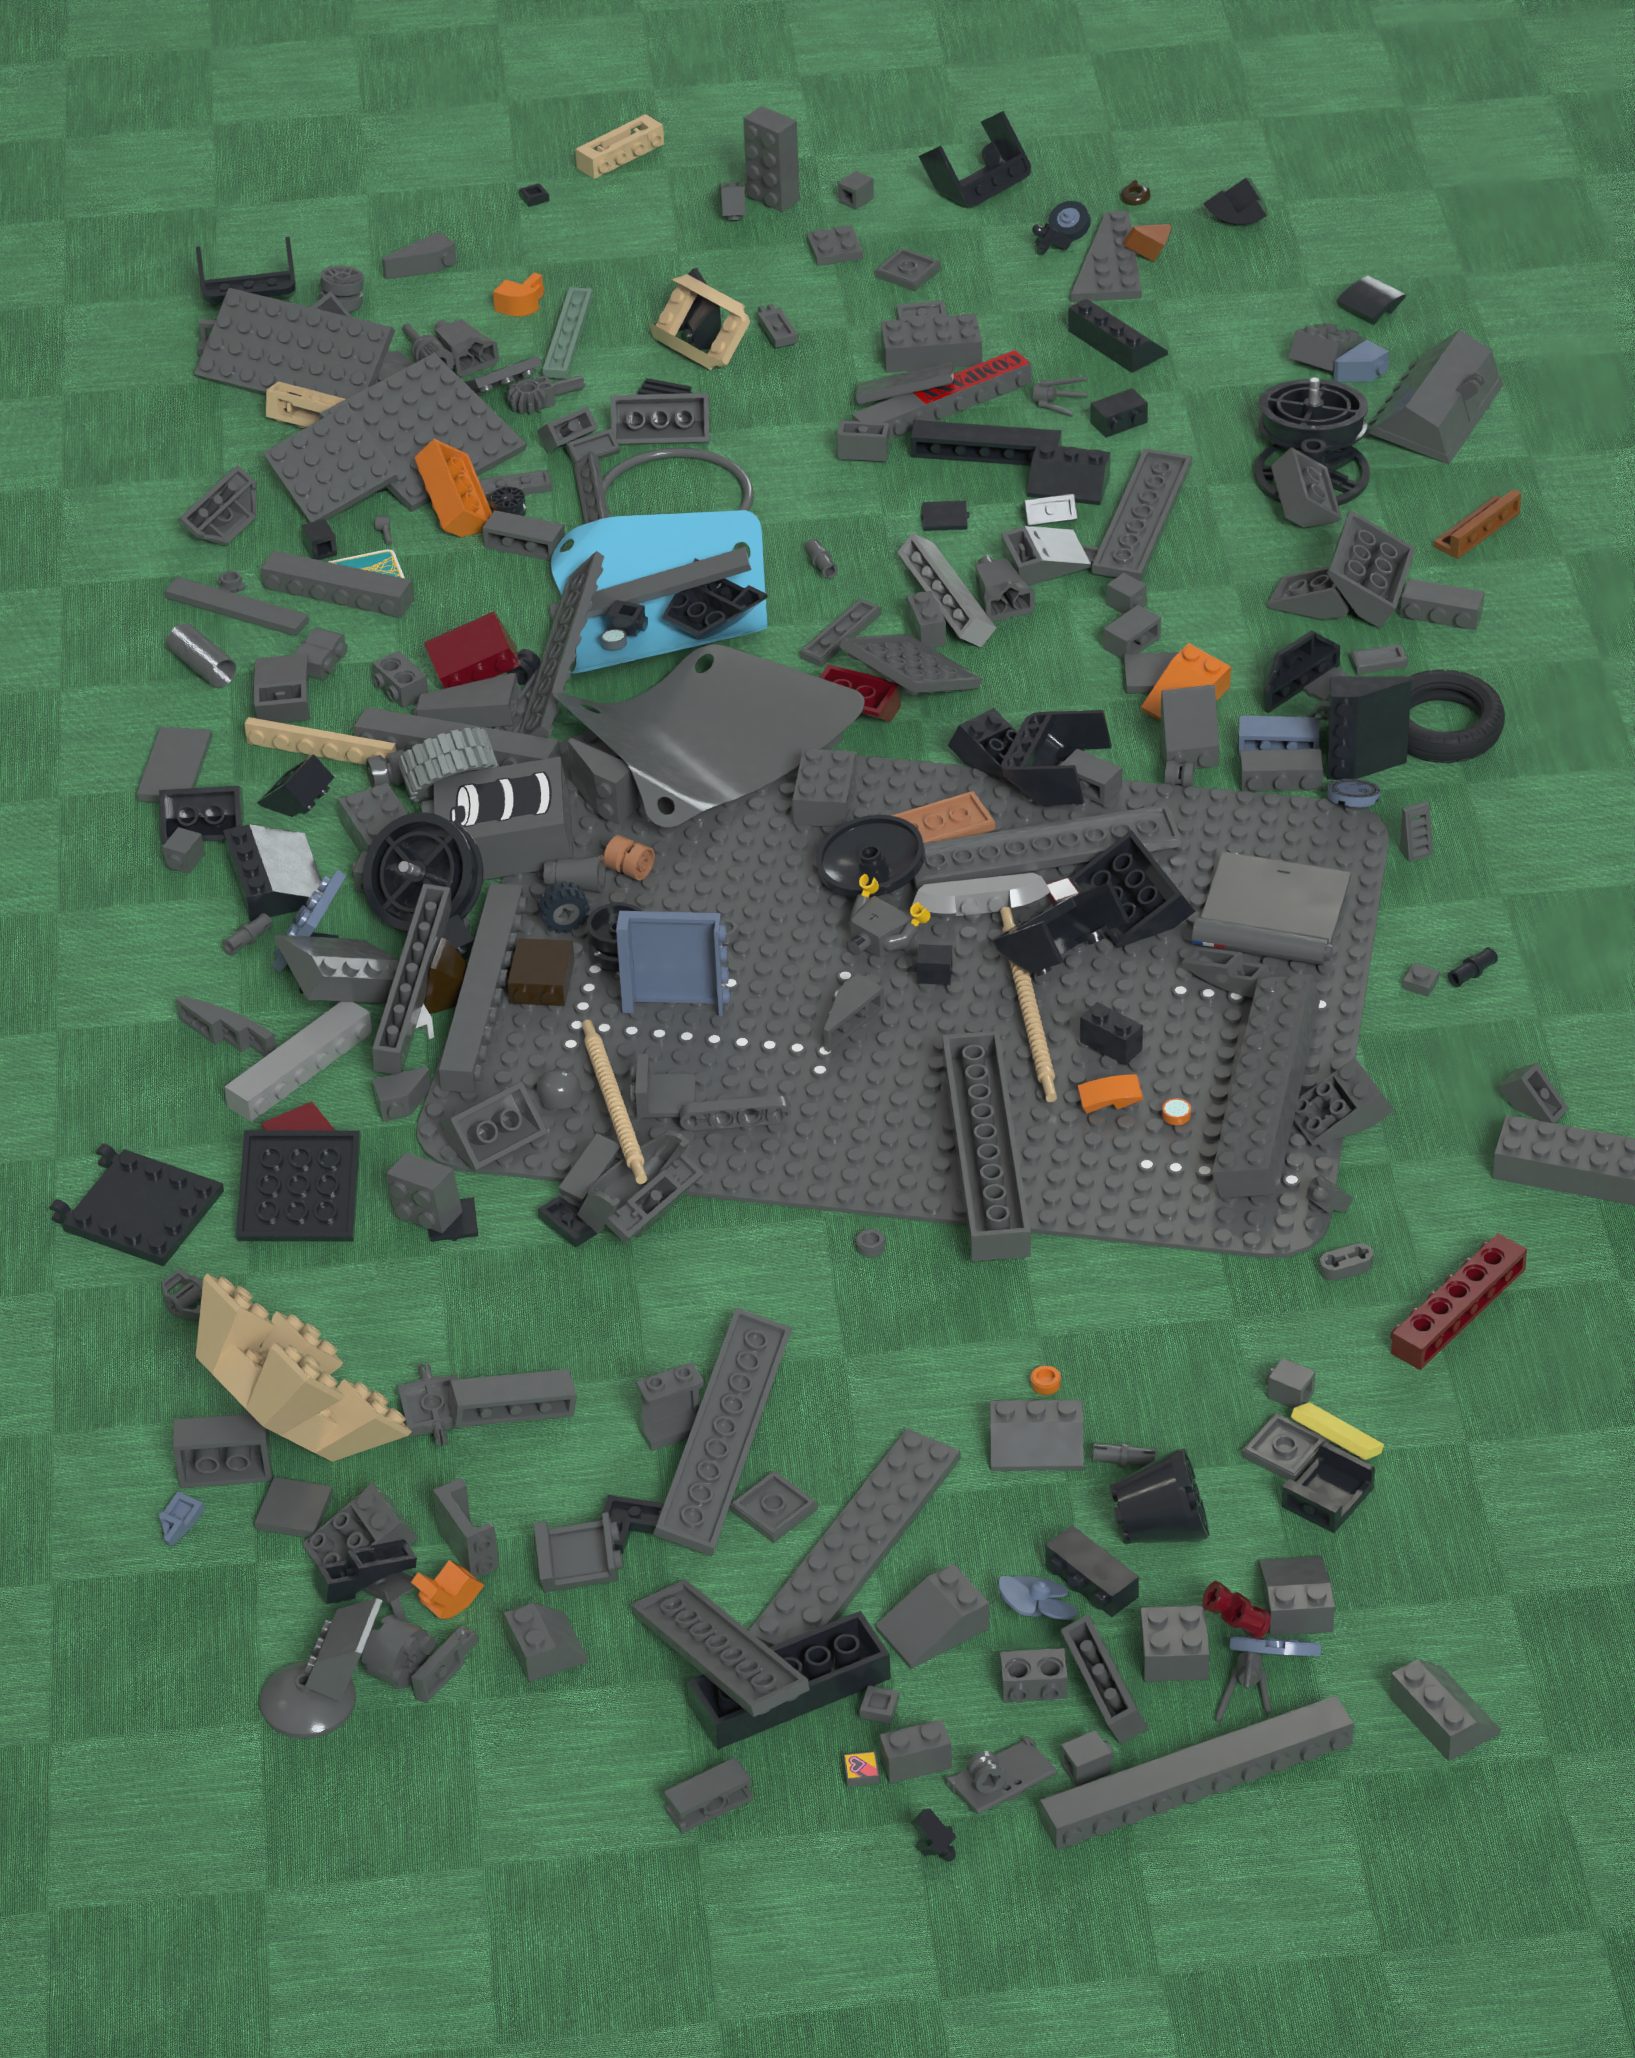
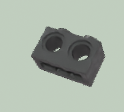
M400 651L373 662L374 674L372 679L375 686L379 689L381 688L391 701H395L402 708L418 702L420 694L429 693L427 676Z
M1064 1648L1000 1652L1003 1702L1067 1699V1668Z

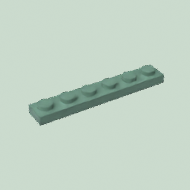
M569 287L543 367V376L546 375L547 378L567 379L591 305L593 289Z

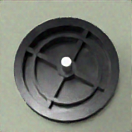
M1319 378L1288 381L1268 389L1263 393L1259 401L1262 415L1259 418L1258 427L1261 434L1272 443L1288 449L1292 447L1295 450L1301 451V443L1304 440L1317 438L1325 442L1326 451L1338 450L1357 443L1364 437L1367 431V422L1364 418L1368 411L1366 398L1358 390L1342 383L1320 380Z
M427 812L407 814L386 825L371 843L363 866V887L370 907L386 924L407 933L409 932L423 884L449 887L451 890L452 909L450 917L458 914L460 919L463 920L474 907L483 883V861L474 838L459 824L442 816Z

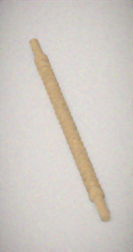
M1003 907L1000 910L1004 925L1002 933L1016 926L1011 909ZM1009 960L1030 1049L1032 1050L1031 1053L1037 1078L1043 1085L1046 1101L1054 1102L1057 1099L1053 1083L1055 1073L1051 1064L1030 974Z
M585 1020L582 1023L586 1036L584 1043L616 1135L618 1136L626 1164L632 1169L636 1182L643 1184L647 1181L643 1167L644 1157L630 1122L621 1092L619 1091L602 1038L596 1033L592 1021Z

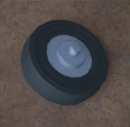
M1077 201L1060 203L1049 215V225L1066 234L1073 241L1085 235L1090 228L1091 218L1088 209Z

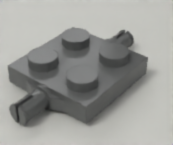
M425 1363V1372L423 1364L418 1367L421 1379L413 1383L398 1385L403 1415L406 1418L405 1423L412 1431L408 1436L434 1433L435 1444L441 1446V1437L444 1446L448 1443L445 1430L455 1428L448 1405L450 1380H457L458 1376L457 1374L445 1377L432 1376L431 1366Z

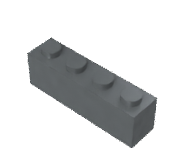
M569 1369L450 1380L448 1405L456 1428L574 1416L577 1393Z
M1089 1614L1062 1628L1061 1632L1107 1725L1119 1743L1122 1744L1149 1729L1102 1634Z

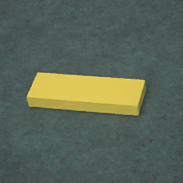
M1310 1402L1293 1409L1291 1415L1293 1420L1364 1460L1382 1453L1383 1443Z

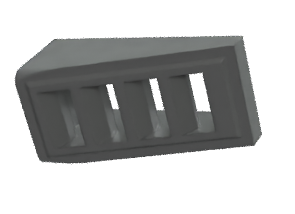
M1427 801L1402 809L1400 851L1410 862L1429 857L1433 852L1430 806ZM1420 816V818L1411 820V818Z

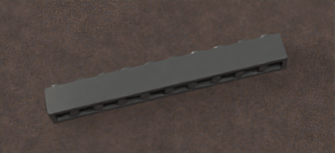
M490 883L439 1067L442 1091L475 1093L477 1082H481L483 1079L482 1063L487 1062L489 1052L487 1044L493 1041V1024L498 1022V1005L503 1004V986L508 985V968L512 966L513 949H516L518 940L517 932L522 931L523 928L522 913H527L528 897H525L523 894V885Z
M1333 1696L1040 1800V1821L1056 1849L1076 1845L1080 1841L1093 1836L1104 1835L1110 1830L1121 1826L1137 1823L1141 1819L1158 1813H1165L1172 1808L1186 1803L1196 1802L1200 1798L1217 1792H1224L1233 1786L1255 1781L1261 1776L1275 1771H1283L1289 1766L1303 1761H1311L1320 1755L1334 1750H1342L1348 1745L1353 1744L1354 1723L1337 1696Z

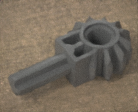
M546 375L533 379L525 377L524 380H516L515 383L510 384L507 399L514 412L520 411L521 415L524 413L531 415L532 412L540 413L541 409L555 405V396L583 389L585 381L581 375L553 383L550 382Z

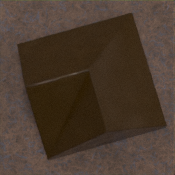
M441 938L430 967L425 1007L429 1014L457 1006L468 966L466 961L445 938Z

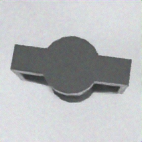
M181 1268L161 1283V1291L169 1312L178 1318L184 1317L199 1320L201 1304L194 1310L188 1308L198 1300L201 1301L203 1282L196 1276H190ZM180 1282H181L182 1284H184V1286L181 1287V1288H180L178 1291H176L174 1294H172V1295L167 1294L170 1290H172V1289H173L175 1286H177Z

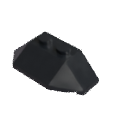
M1311 630L1277 652L1264 666V711L1266 713L1271 712L1303 691L1305 686L1334 667L1338 668L1340 666V645Z

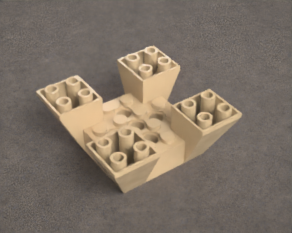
M208 1273L205 1275L202 1287L196 1358L264 1428L332 1462L401 1439L412 1432L403 1423L406 1418L396 1409H389L386 1406L389 1401L376 1390L372 1393L361 1382L358 1381L356 1384H353L345 1379L337 1388L335 1387L338 1382L330 1374L339 1369L344 1362L336 1355L338 1351L336 1347L324 1339L322 1341L319 1338L321 1333L313 1325L307 1323L304 1326V1323L293 1314L287 1317L278 1311L275 1312L270 1321L267 1318L270 1313L256 1302L253 1304L250 1301L253 1296L241 1286L235 1289V1286L223 1276L217 1279Z

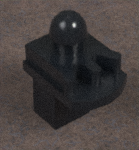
M1047 223L1044 227L1037 224L1032 228L1033 234L1038 236L1034 243L1038 247L1037 252L1041 255L1046 253L1052 242L1067 251L1073 241L1069 236Z
M923 1809L910 1822L921 1836L915 1848L920 1850L924 1856L940 1855L943 1860L951 1862L956 1857V1851L950 1844L957 1836L952 1831V1827L944 1826L931 1809Z

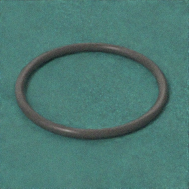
M665 448L638 454L616 465L602 479L606 496L611 483L622 473L637 465L664 458H694L722 466L738 478L744 490V499L739 510L750 511L754 498L752 483L741 467L719 454L693 448Z

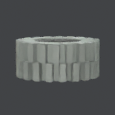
M475 727L472 730L470 728H464L462 731H458V729L453 730L449 734L442 733L434 739H426L424 743L412 746L413 749L406 750L404 755L399 757L398 764L411 800L417 803L433 800L434 783L451 775L499 767L485 729Z

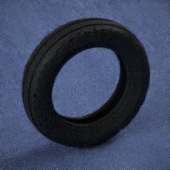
M1427 670L1410 675L1412 676L1410 710L1424 702L1448 700L1470 707L1479 715L1480 719L1477 723L1466 729L1441 732L1424 728L1409 718L1407 754L1430 762L1441 763L1443 761V763H1454L1480 756L1497 742L1504 728L1505 711L1500 696L1488 683L1476 676L1456 670Z

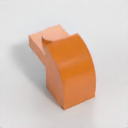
M533 273L522 284L504 280L493 291L495 311L509 316H525L539 310V299L544 295L542 275Z
M451 1560L446 1563L435 1580L418 1572L411 1581L420 1590L417 1594L420 1597L419 1601L441 1619L452 1618L467 1608L484 1587V1584L467 1569Z

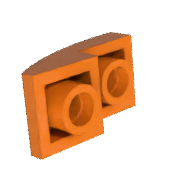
M1136 1074L1111 1076L1078 1085L1082 1106L1087 1114L1112 1104L1118 1110L1144 1100L1139 1078Z

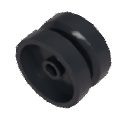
M622 902L609 903L598 907L587 919L589 956L592 962L603 970L619 972L616 933L619 911H642L632 904Z

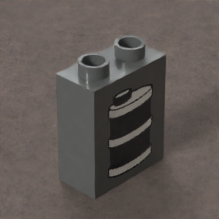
M561 757L454 774L434 783L433 800L422 801V812L436 814L451 820L465 828L474 838L482 856L483 880L544 870L546 861L573 859L571 801Z

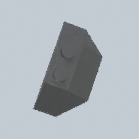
M235 466L186 511L178 521L196 537L227 546L257 517L256 481L240 466Z

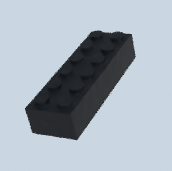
M858 1611L769 1647L808 1679L810 1690L799 1695L796 1699L786 1701L770 1709L765 1714L753 1717L702 1674L688 1680L689 1703L718 1750L867 1689L868 1686H875L891 1679L890 1653L863 1613Z

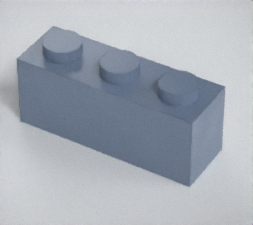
M1240 716L1239 756L1240 751L1319 749V721L1315 720V717Z

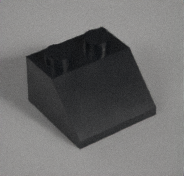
M312 754L285 772L257 803L263 808L290 817L300 812L306 814L316 805L313 800L316 797L318 799L330 790L328 784L335 777Z

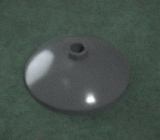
M309 1660L288 1664L277 1670L265 1682L260 1694L262 1716L272 1729L285 1736L314 1738L328 1734L339 1728L354 1710L356 1692L352 1679H350L342 1700L339 1702L305 1687L309 1675L304 1673Z

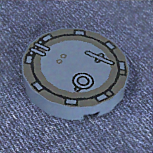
M1342 779L1329 783L1327 786V797L1335 804H1338L1339 800L1344 801L1347 807H1369L1374 805L1375 801H1380L1381 789L1378 785L1369 781Z

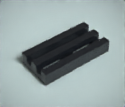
M649 378L645 379V384L643 383L641 389L638 390V395L692 393L691 386Z

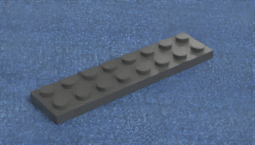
M1144 448L1094 559L1092 573L1118 577L1125 573L1138 581H1142L1190 470L1192 456Z
M686 1579L631 1604L633 1615L753 1717L765 1714L770 1709L786 1701H792L810 1690L806 1677Z

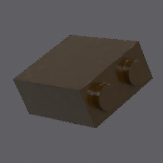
M518 938L508 979L509 1002L512 1004L565 1006L575 962L573 941Z

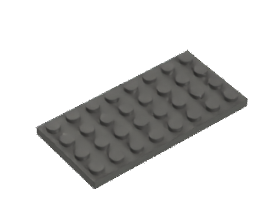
M229 288L194 375L200 379L266 395L268 388L279 381L347 399L375 384L395 330L390 326ZM289 392V394L301 396V395H299V394H294V393H290V392Z

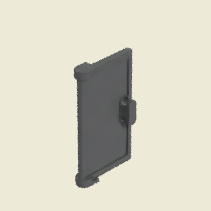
M1029 1736L1021 1739V1742L996 1754L1000 1766H1002L1007 1776L1005 1784L999 1790L992 1793L979 1792L974 1784V1779L969 1775L967 1769L955 1776L950 1775L946 1777L945 1783L954 1794L958 1793L976 1814H980L1003 1801H1010L1022 1795L1024 1790L1058 1772L1036 1748L1035 1742Z

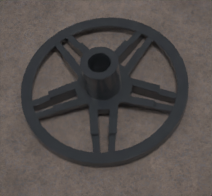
M1317 438L1306 439L1301 443L1300 452L1327 467L1333 489L1344 493L1336 496L1338 506L1346 504L1361 495L1370 479V467L1364 455L1353 446L1342 448L1343 450L1340 452L1336 450L1326 454V444L1324 441ZM1273 444L1259 456L1255 466V478L1258 486L1267 496L1281 503L1278 497L1279 492L1266 481V479L1274 480L1271 466H1264L1265 461L1275 451L1284 448ZM1357 459L1362 467V477L1356 483L1348 479L1349 476L1336 470Z

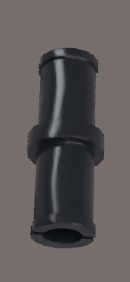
M1487 947L1479 954L1467 957L1462 965L1448 973L1449 982L1455 987H1460L1469 979L1479 977L1484 969L1498 961L1497 953L1494 949Z

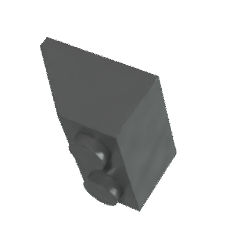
M536 1603L504 1612L506 1638L528 1682L588 1662V1657L565 1613Z

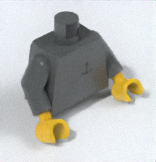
M866 874L862 875L859 884L863 891L856 898L849 920L851 940L848 942V947L850 951L855 955H859L866 950L877 957H883L892 951L907 948L919 930V923L929 921L930 912L926 908L923 909V906L917 902L910 908V914L913 916L911 917L876 896L870 899V894L877 892L879 884L874 877L872 883L866 886L869 877Z

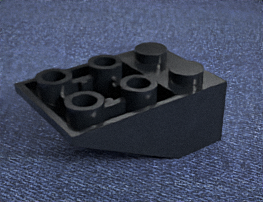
M995 708L960 724L948 747L965 764L1011 782L1004 776L1001 763L1018 732Z

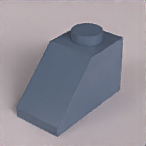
M1365 340L1335 359L1334 381L1367 382L1375 380L1388 371L1389 351Z

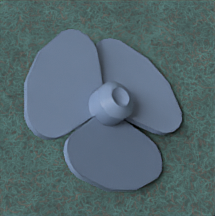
M1002 1576L998 1580V1589L1004 1601L1019 1614L1040 1617L1043 1613L1049 1617L1064 1620L1073 1619L1077 1615L1078 1610L1073 1605L1065 1601L1051 1599L1065 1597L1068 1594V1589L1061 1584L1032 1576Z

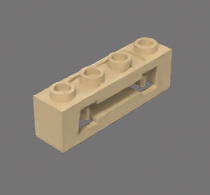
M645 114L576 148L577 169L596 179L664 145L663 124ZM641 125V130H639V129H637V128H635V127ZM635 128V133L631 135V129ZM601 144V146L598 147L597 151L592 149Z
M278 381L267 389L266 417L273 418L277 422H289L296 424L300 428H306L319 421L321 412L346 399ZM289 392H290V393H294V394H299V395H301V396L292 395V394H289Z

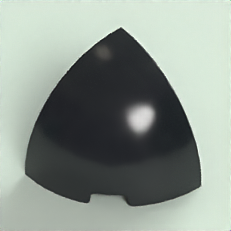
M1247 177L1229 190H1222L1203 203L1214 216L1229 223L1247 224L1268 216V210L1262 196L1251 178Z

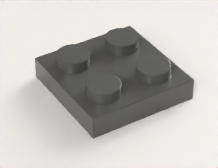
M840 226L827 230L819 229L807 233V242L817 266L863 259V250L852 226Z

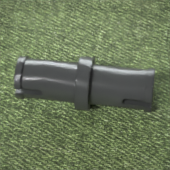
M810 539L805 545V550L811 556V562L816 568L820 569L824 577H834L838 572V568L832 562L831 554L828 550L823 549L819 540Z
M262 913L249 924H242L238 927L236 933L223 940L222 945H225L223 949L229 955H234L244 946L252 945L257 941L258 936L272 928V920L268 915Z
M1094 1442L1092 1462L1118 1463L1120 1467H1126L1127 1464L1146 1466L1155 1461L1156 1448L1128 1446V1443L1123 1442L1122 1445Z

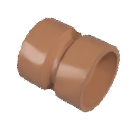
M621 835L614 836L604 852L605 867L620 873L623 872L626 876L639 881L648 876L655 859L653 848L635 843L633 840Z

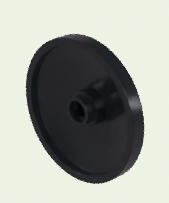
M869 815L850 820L829 833L818 848L816 864L823 883L832 891L847 897L857 898L858 894H862L863 889L859 884L862 875L866 874L869 877L866 886H869L875 877L878 881L879 889L877 892L870 894L869 898L891 893L910 882L918 874L924 863L925 846L921 833L909 821L891 815Z

